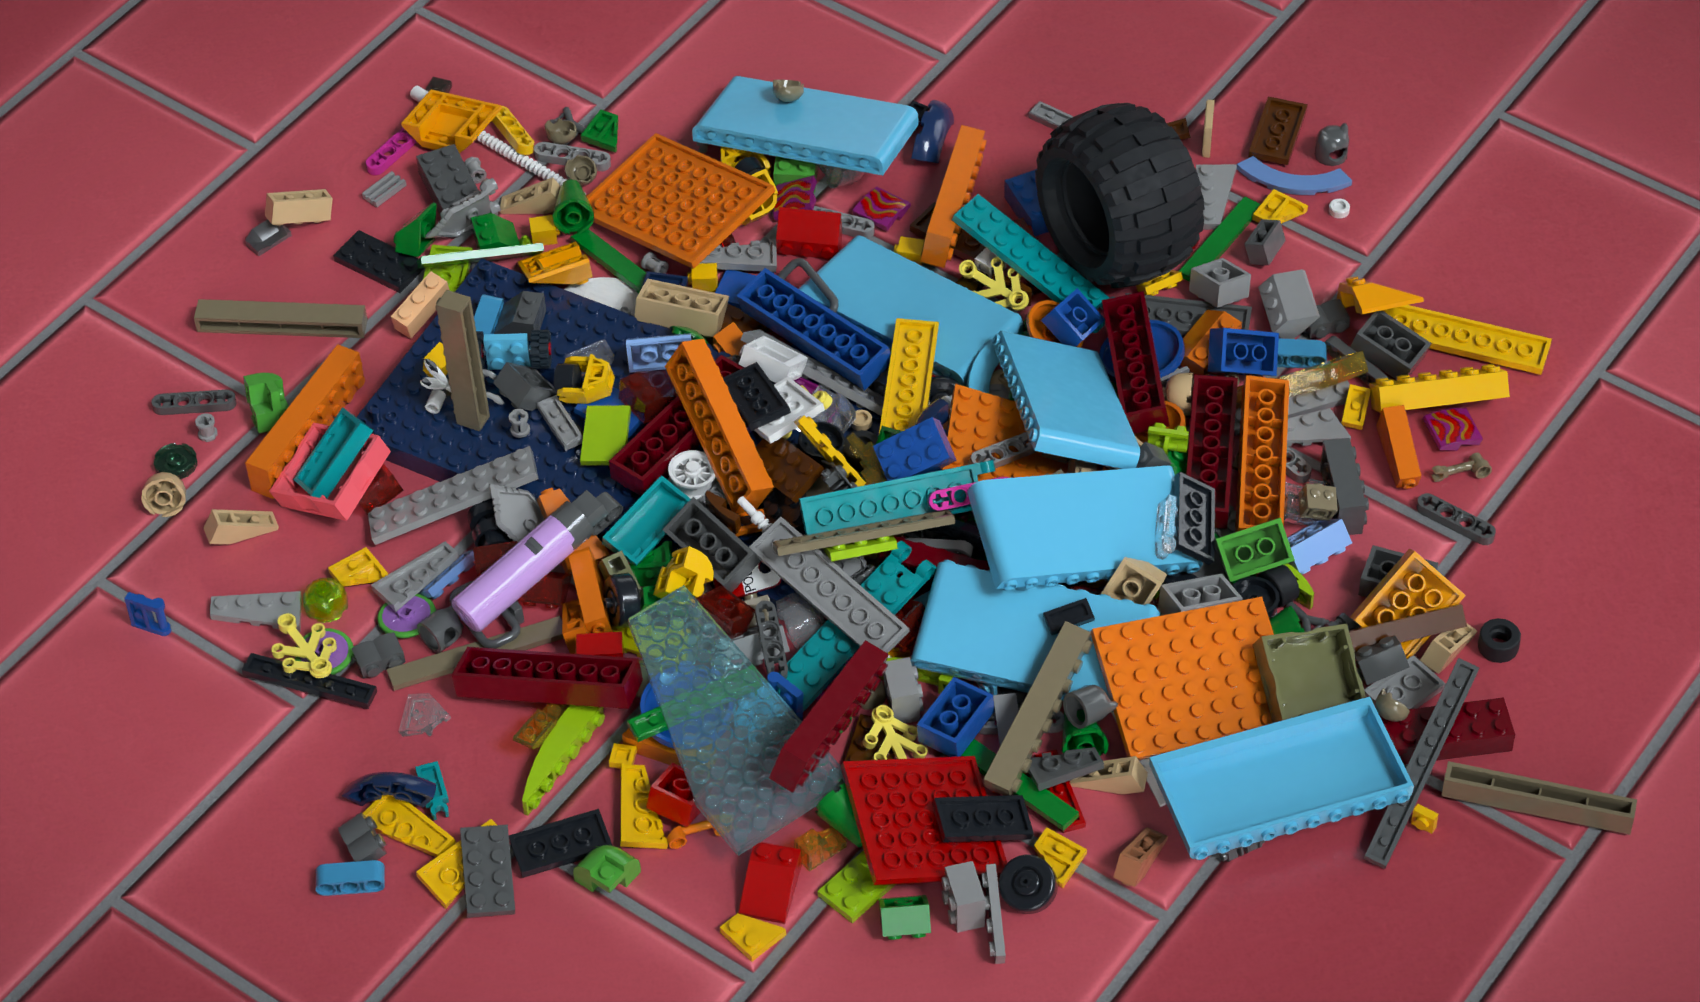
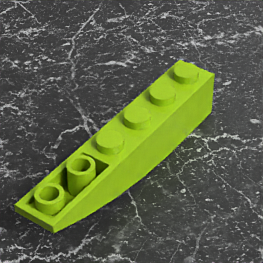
M570 705L555 723L544 740L527 779L522 798L525 815L528 816L533 809L539 806L541 798L546 792L551 791L555 780L564 774L567 765L578 756L583 744L589 742L593 731L597 726L600 727L605 719L603 707Z

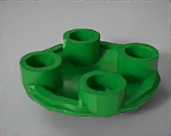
M670 326L671 333L674 335L691 333L692 340H705L702 335L691 328Z

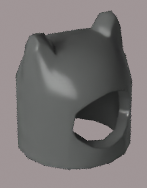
M1343 123L1341 126H1326L1317 134L1315 157L1320 163L1327 166H1337L1344 163L1347 159L1349 135L1346 123ZM1339 149L1343 150V155L1338 159H1333L1329 156L1331 152Z
M452 606L434 611L417 624V630L421 639L435 653H441L456 642L462 635V629L464 628Z
M1085 685L1066 694L1063 700L1065 714L1072 725L1077 728H1085L1101 721L1118 706L1116 701H1111L1106 692L1096 685ZM1084 710V722L1078 719L1077 711Z

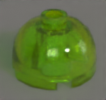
M328 577L313 580L303 593L304 611L309 618H315L317 622L321 623L339 619L342 616V612L348 608V596L343 585L335 579Z

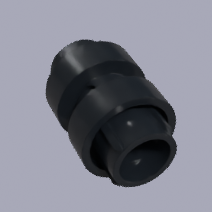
M490 498L473 505L469 509L467 517L476 549L482 552L485 557L497 559L510 550L513 539H510L507 536L508 534L496 525L493 499Z

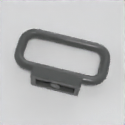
M803 258L793 259L780 271L778 276L785 280L796 267H802L829 300V309L835 313L837 312L839 304L836 295L808 261Z
M473 581L459 586L452 591L449 599L451 606V600ZM518 601L514 602L501 614L512 628L509 633L490 640L482 631L476 632L468 627L483 647L495 649L518 637L521 628L519 624L524 622L523 609Z

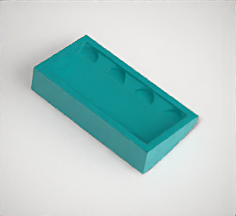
M342 407L293 480L309 495L318 498L324 495L328 498L374 430Z
M661 475L602 537L603 545L614 553L623 551L627 561L637 566L665 537L667 533L663 531L664 527L691 498Z

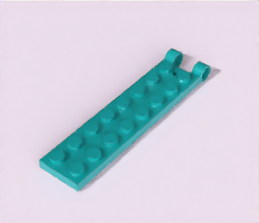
M977 194L954 214L952 221L1053 301L1061 303L1077 288L1096 309L1099 307L1103 309L1102 300L1114 298L1103 293L981 195ZM1105 321L1092 333L1099 332L1105 326Z
M990 460L799 498L805 534L810 535L941 511L933 510L929 507L927 498L931 492L978 482L977 475L995 471L994 461ZM962 489L957 490L954 494L957 502L961 503L966 499V493ZM950 491L946 492L947 497H939L936 494L933 504H937L940 507L941 502L949 501V505H952L949 498ZM969 504L948 510L952 514L972 511V507Z
M899 541L897 543L898 549L892 550L891 554L860 585L894 615L933 577L937 568L930 561L924 560L917 567L916 573L913 574L901 565L912 551V548L904 541ZM899 573L903 574L901 577H897ZM829 620L787 662V680L803 692V712L839 675L860 648ZM780 688L778 690V698H780Z

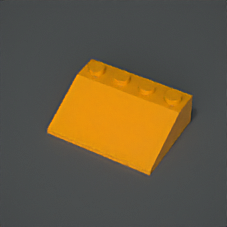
M1409 548L1350 618L1360 627H1365L1456 605L1466 595L1418 553ZM1430 636L1401 642L1406 658L1408 659L1413 656Z

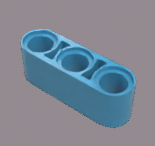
M482 294L474 316L476 331H483V334H494L503 310V298Z
M1279 338L1277 367L1320 369L1326 366L1327 345L1325 342L1320 340Z
M381 861L330 863L319 865L316 868L315 891L323 896L378 892L385 887V865Z

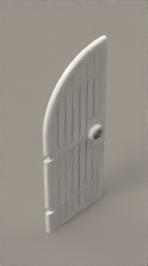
M589 278V281L584 284L577 285L575 283L564 288V290L633 316L635 315L636 297L639 293L618 278Z

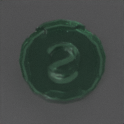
M170 443L163 446L156 452L154 459V468L157 473H172L180 479L191 475L198 465L196 452L191 446L184 443L182 445Z

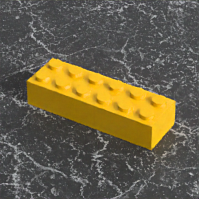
M1494 364L1482 365L1481 369L1464 367L1460 368V372L1441 370L1438 375L1431 374V372L1418 373V377L1400 375L1396 376L1397 380L1377 378L1374 383H1369L1371 389V408L1380 413L1385 407L1404 405L1405 410L1510 397L1508 373L1506 370L1500 369V366H1494Z

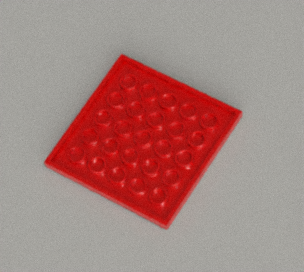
M975 756L842 762L843 778L873 885L942 882L941 878L945 877V867L973 861L979 879H981V873H985L987 864H996L997 878L1000 877L1002 869L1007 864L1001 840L942 842L932 806L934 798L987 796Z

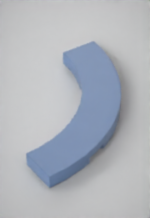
M1254 156L1237 164V170L1251 181L1262 183L1268 189H1275L1282 193L1315 195L1317 192L1327 191V193H1331L1352 185V179L1340 168L1318 175H1294L1270 168Z

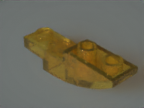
M1363 351L1322 362L1320 365L1282 375L1280 379L1290 380L1289 397L1323 389L1369 371Z
M854 433L849 435L847 440L851 444L849 447L850 451L857 458L860 456L862 459L859 463L864 470L860 473L865 479V485L887 481L873 448L874 444L870 441L865 445Z
M548 703L543 710L537 709L513 736V741L531 749L541 747L556 726L559 718L570 705Z

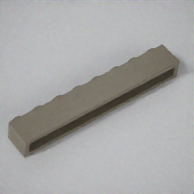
M446 290L443 296L437 300L435 308L438 313V325L441 330V340L444 347L443 354L446 359V370L449 376L454 414L457 424L481 431L490 417L471 297Z
M198 299L194 315L197 332L364 338L368 320L365 305Z
M1065 621L984 777L985 788L1003 796L1018 792L1022 783L1020 778L1023 772H1028L1032 764L1030 759L1032 754L1039 751L1043 733H1048L1053 722L1051 717L1054 712H1059L1063 703L1061 698L1064 692L1068 693L1073 683L1071 679L1074 673H1079L1083 664L1081 659L1084 653L1088 654L1093 645L1091 632Z
M1450 761L1447 764L1441 795L1457 800L1628 835L1631 834L1637 799Z

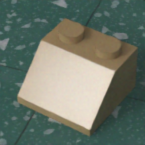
M1124 557L1101 594L1109 595L1111 598L1118 600L1128 599L1136 604H1149L1164 582L1167 574L1149 562Z

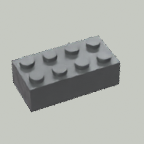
M455 144L416 156L419 175L433 203H437L436 209L439 214L444 209L452 207V204L478 190Z
M1350 438L1323 440L1320 464L1324 486L1336 487L1338 511L1332 519H1342L1349 535L1362 534L1363 526L1367 524L1365 511L1369 510L1368 497H1364L1363 494L1365 486L1364 481L1359 478L1361 474L1360 465L1355 462L1356 448L1351 446Z
M694 497L663 529L682 548L690 546L706 555L713 567V577L730 593L761 562L746 544Z

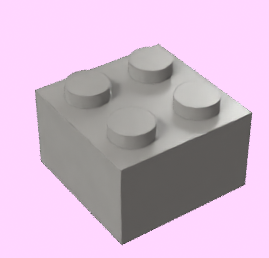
M1220 258L1191 268L1189 291L1209 302L1214 307H1223L1226 304L1238 302L1249 297L1251 274L1228 260Z
M910 657L886 661L885 663L888 664V667L883 674L884 687L888 705L893 710L894 718L905 724L920 721V711H924L921 698L923 697L921 684L917 682L918 672L916 665H911Z
M973 861L945 867V877L941 878L944 890L941 893L944 905L948 904L950 908L948 910L950 924H955L957 933L985 927V897Z

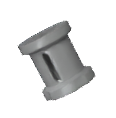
M470 157L465 160L464 163L475 184L481 183L486 179L487 173L481 168L479 158Z
M652 252L647 253L641 261V267L651 272L666 274L669 268V264L666 261L659 260Z
M515 409L510 412L511 434L517 438L527 436L530 433V425L527 423L528 413L523 409Z
M208 413L199 415L195 420L196 427L199 429V439L205 442L215 440L218 432L214 427V417Z

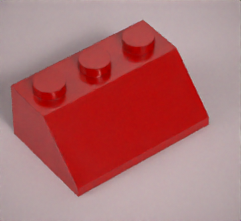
M779 207L776 235L777 254L831 259L841 250V213Z

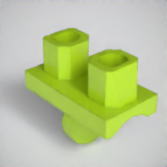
M1155 423L1154 426H1149L1148 443L1162 448L1166 455H1168L1169 450L1187 453L1189 432L1185 426L1167 429L1163 423Z

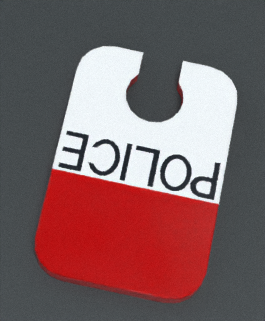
M761 562L732 593L713 577L717 596L722 601H730L776 587L781 583L782 579L772 570L769 573H762L760 571Z

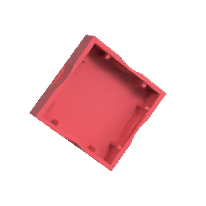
M313 423L299 444L295 455L285 466L269 492L284 508L347 521L391 451L379 435L371 434L329 497L326 498L324 495H321L320 498L313 497L293 480L329 428L328 425Z

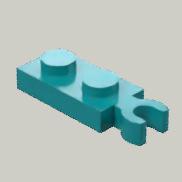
M438 761L416 766L415 769L418 777L436 784L434 798L426 805V809L431 808L433 820H437L436 813L438 811H443L445 816L449 817V809L446 804L449 803Z

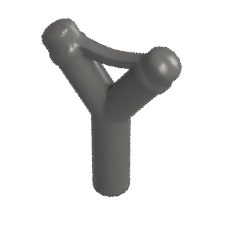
M569 107L563 108V113L558 118L562 120L563 116H565L566 120L575 123L577 132L582 134L586 127L574 121ZM558 118L551 119V123H556Z
M1293 601L1286 605V607H1293L1299 620L1302 622L1305 632L1311 631V624L1316 625L1314 628L1316 629L1325 627V624L1330 622L1325 618L1307 615Z

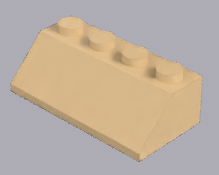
M647 279L636 297L634 317H636L637 321L660 325L670 329V326L688 327L704 337H713L722 328L729 296Z

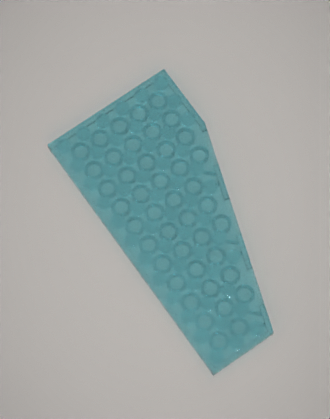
M684 585L628 618V625L647 670L648 679L667 724L681 768L684 770L694 797V803L738 856L816 807L832 790L838 792L842 789L840 785L845 783L841 766L829 752L824 759H818L820 763L813 773L809 771V778L804 786L801 787L799 785L793 793L769 779L782 747L802 721Z

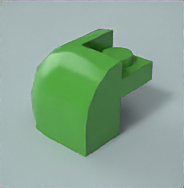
M256 373L243 376L246 400L253 414L251 415L253 424L258 433L268 432L289 407L284 397L282 378L273 373Z
M612 845L598 846L590 851L574 868V881L592 892L599 886L608 893H611L618 884L627 888L640 874L641 866L638 859L618 847Z

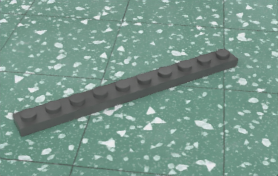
M1458 658L1406 767L1414 785L1413 793L1410 799L1404 803L1388 805L1363 858L1364 860L1383 869L1386 868L1480 669L1479 667Z

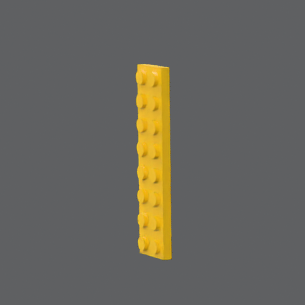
M1410 305L1382 310L1431 342L1430 349L1542 375L1552 342L1551 338Z
M896 318L880 430L882 426L900 431L913 427L920 413L928 406L939 322Z

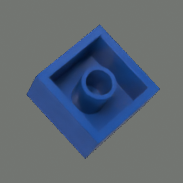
M1077 288L1041 321L1062 344L1076 347L1101 325L1105 318Z

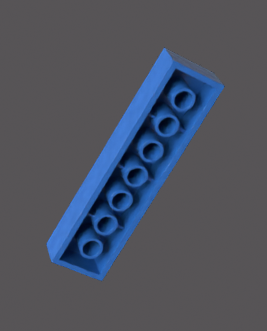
M766 268L737 295L741 311L864 391L889 367L891 353L887 345Z

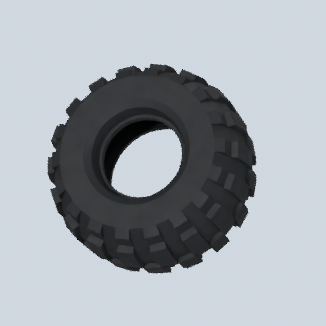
M1131 103L1107 104L1068 119L1050 133L1051 138L1042 146L1043 150L1038 153L1036 160L1035 182L1037 197L1043 219L1055 245L1074 270L1080 272L1089 282H1096L1098 285L1111 284V288L1136 286L1164 275L1190 256L1193 251L1192 247L1199 241V233L1203 231L1204 198L1201 192L1198 173L1187 148L1183 145L1179 135L1172 126L1169 127L1163 117L1156 112L1151 113L1146 107H1135V104Z

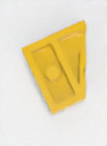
M1273 189L1254 212L1252 220L1258 223L1261 219L1280 220L1282 224L1305 214L1308 210V205Z
M367 547L328 567L329 574L340 587L374 583L388 575V572Z
M1047 827L1034 844V850L1038 856L1054 869L1058 885L1061 888H1064L1087 855L1086 848Z
M739 913L719 927L720 933L751 962L786 936V929L784 927Z

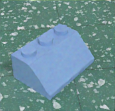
M691 333L626 339L629 373L665 370V365L681 342L691 341Z
M1317 520L1287 537L1295 561L1288 564L1301 574H1305L1311 570V566L1315 564L1320 565L1328 561V557L1332 554L1337 555L1346 550L1345 547L1352 544L1343 520Z

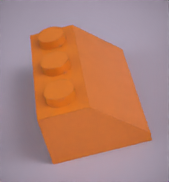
M1206 310L1183 338L1185 355L1180 365L1182 367L1187 366L1190 369L1189 371L1195 375L1209 374L1210 329H1242L1241 321L1225 311Z

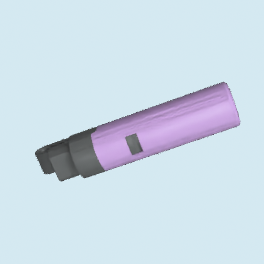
M587 490L574 501L564 502L451 600L453 609L470 629L481 632L590 536L598 535L616 520L622 513L623 506L608 492H603L595 498Z

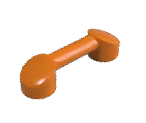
M712 816L708 820L690 824L688 827L677 826L667 837L668 845L672 849L681 848L687 843L686 835L713 828L716 836L727 835L732 831L731 822L723 816Z

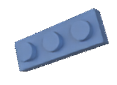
M475 550L464 552L455 562L423 588L419 594L427 598H438L443 594V588L446 585L454 584L459 579L458 575L462 571L466 572L475 565L474 561L479 555Z

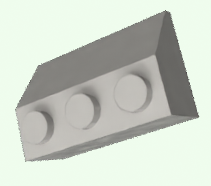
M1305 270L1273 274L1258 287L1272 332L1279 333V337L1295 339L1320 318Z
M1223 574L1161 585L1158 608L1164 615L1241 601L1243 598Z
M779 624L784 651L786 653L790 650L787 643L783 625ZM757 626L709 642L714 655L715 653L725 654L724 671L735 673L736 669L741 670V666L749 664L752 667L763 663L764 657ZM766 628L763 633L766 636H773L776 631L773 628ZM770 648L767 653L770 656H777L780 651L777 648Z

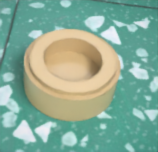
M866 410L854 411L850 416L851 427L857 431L868 430L872 426V415Z

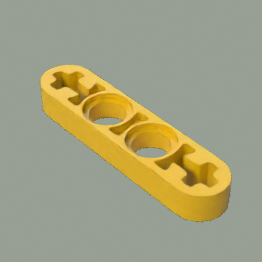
M501 106L502 109L493 118L492 122L517 153L522 155L532 154L534 140L510 110L505 106Z

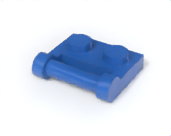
M127 593L124 600L133 627L161 636H167L171 633V626L167 622L164 612L165 603L163 599H149L142 594ZM152 611L155 612L158 623L154 621Z
M770 672L767 676L769 689L787 710L788 714L786 716L797 727L803 721V692L778 672ZM779 688H780V699L778 698V690H779Z

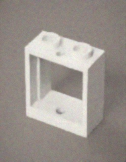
M766 336L745 344L739 353L741 357L739 365L747 367L757 362L767 377L775 383H778L787 376L793 381L802 377L808 357Z

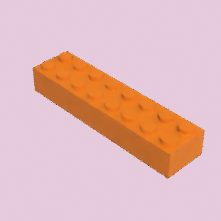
M965 125L960 127L927 229L920 262L945 268L947 260L951 261L954 249L951 246H956L958 239L956 233L960 234L961 227L952 221L954 214L970 201V193L973 192L975 185L974 180H977L979 167H981L984 156L980 152H984L987 140L983 139L984 130Z
M698 339L681 342L665 365L669 377L731 510L737 514L746 512L737 503V500L742 496L757 510L774 488L772 479L764 467L763 460L755 448L754 441L746 429L745 422L737 410V405L729 393L728 386L725 384L719 367L716 365L705 340Z
M339 344L336 345L245 462L251 491L274 499L273 495L269 492L285 466L295 455L299 444L312 424L318 423L330 426L342 407L344 408L347 403L352 401L354 394L359 388H362L365 382L360 352Z
M1248 375L1245 377L1241 398L1235 532L1281 518L1284 526L1290 380Z

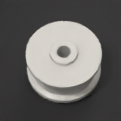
M696 450L684 451L674 456L669 463L668 481L689 498L694 497L699 501L707 490L709 491L717 484V477L704 452Z

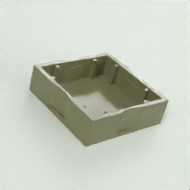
M1347 624L1321 627L1301 633L1288 632L1261 636L1253 644L1272 723L1366 698L1362 680L1356 669L1355 653Z

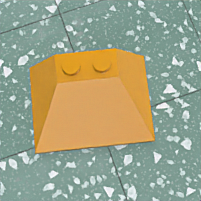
M431 89L404 119L401 125L422 147L437 150L455 144L460 154L476 140L502 107L498 104Z
M576 241L517 261L518 266L529 283H576L581 285L593 277L589 259L586 254L582 255Z
M1358 276L1348 277L1346 282L1339 283L1337 299L1341 300L1344 307L1355 306L1356 312L1360 314L1424 302L1423 297L1365 281V278L1358 279Z

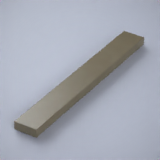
M946 509L777 540L773 542V549L778 556L951 525L955 524V518Z
M558 616L522 627L516 639L495 649L525 651L564 639L562 619ZM506 632V633H503V634H499V635L490 637V638H488V639L494 640V639H497V638H499V637H501V636H503V635H505V634H507V633H509V632ZM478 641L389 668L387 669V674L393 690H399L453 673L467 647H486H483Z

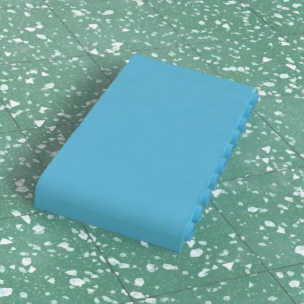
M735 76L694 126L692 137L695 142L883 176L917 128L918 113L913 107L810 88H804V93L798 100L783 102L774 95L773 82Z
M860 235L855 236L817 271V274L838 299L839 306L836 313L887 345L890 353L896 318L939 322L932 374L953 378L965 387L974 360L981 350L993 340L995 334H998L999 331H1005L1021 335L1024 332L1023 319L1018 313ZM811 278L798 288L819 303L830 308L829 300Z
M999 331L998 334L994 335L992 346L995 348L996 356L1000 361L1004 377L1007 379L1008 387L1012 392V397L1015 400L1016 407L1019 410L1021 420L1024 423L1034 451L1120 469L1136 468L1140 457V447L1097 351L1005 331Z
M1155 466L991 479L974 483L967 493L995 588L1013 590L1017 587L1029 589L1038 585L1051 587L1058 583L1072 585L1080 581H1087L1088 583L1101 579L1109 581L1124 557L1149 562L1167 573V575H1175L1179 572L1191 574L1199 571L1203 562L1173 549L1175 476L1173 467Z
M944 560L937 565L910 661L912 666L916 665V668L1028 693L1058 634L1051 636L1043 617L1044 612L1087 598L1095 621L1078 627L1089 632L1093 628L1160 616V612L1151 604L1141 605L1128 599H1113L1109 595H1095L1083 589L1072 590L1060 584L1051 587L1038 585L1029 589L1026 587H1017L1013 590H1005V588L996 589L990 570H981L973 565L963 566L951 560ZM1093 644L1088 654L1084 653L1081 659L1083 661L1082 667L1078 674L1074 673L1071 679L1073 683L1068 693L1085 685H1096L1102 688L1109 697ZM1064 692L1061 700H1064L1065 695L1068 693Z
M1370 697L1159 754L1149 759V766L1190 858L1197 860L1205 859L1207 856L1217 853L1223 854L1238 847H1248L1259 841H1269L1284 834H1294L1302 829L1315 828L1323 823L1337 822L1348 816H1358L1373 809H1383L1387 805L1404 803L1410 799L1414 788L1410 776Z

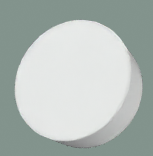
M1334 199L1330 202L1329 214L1332 217L1345 218L1349 215L1350 204L1346 200Z

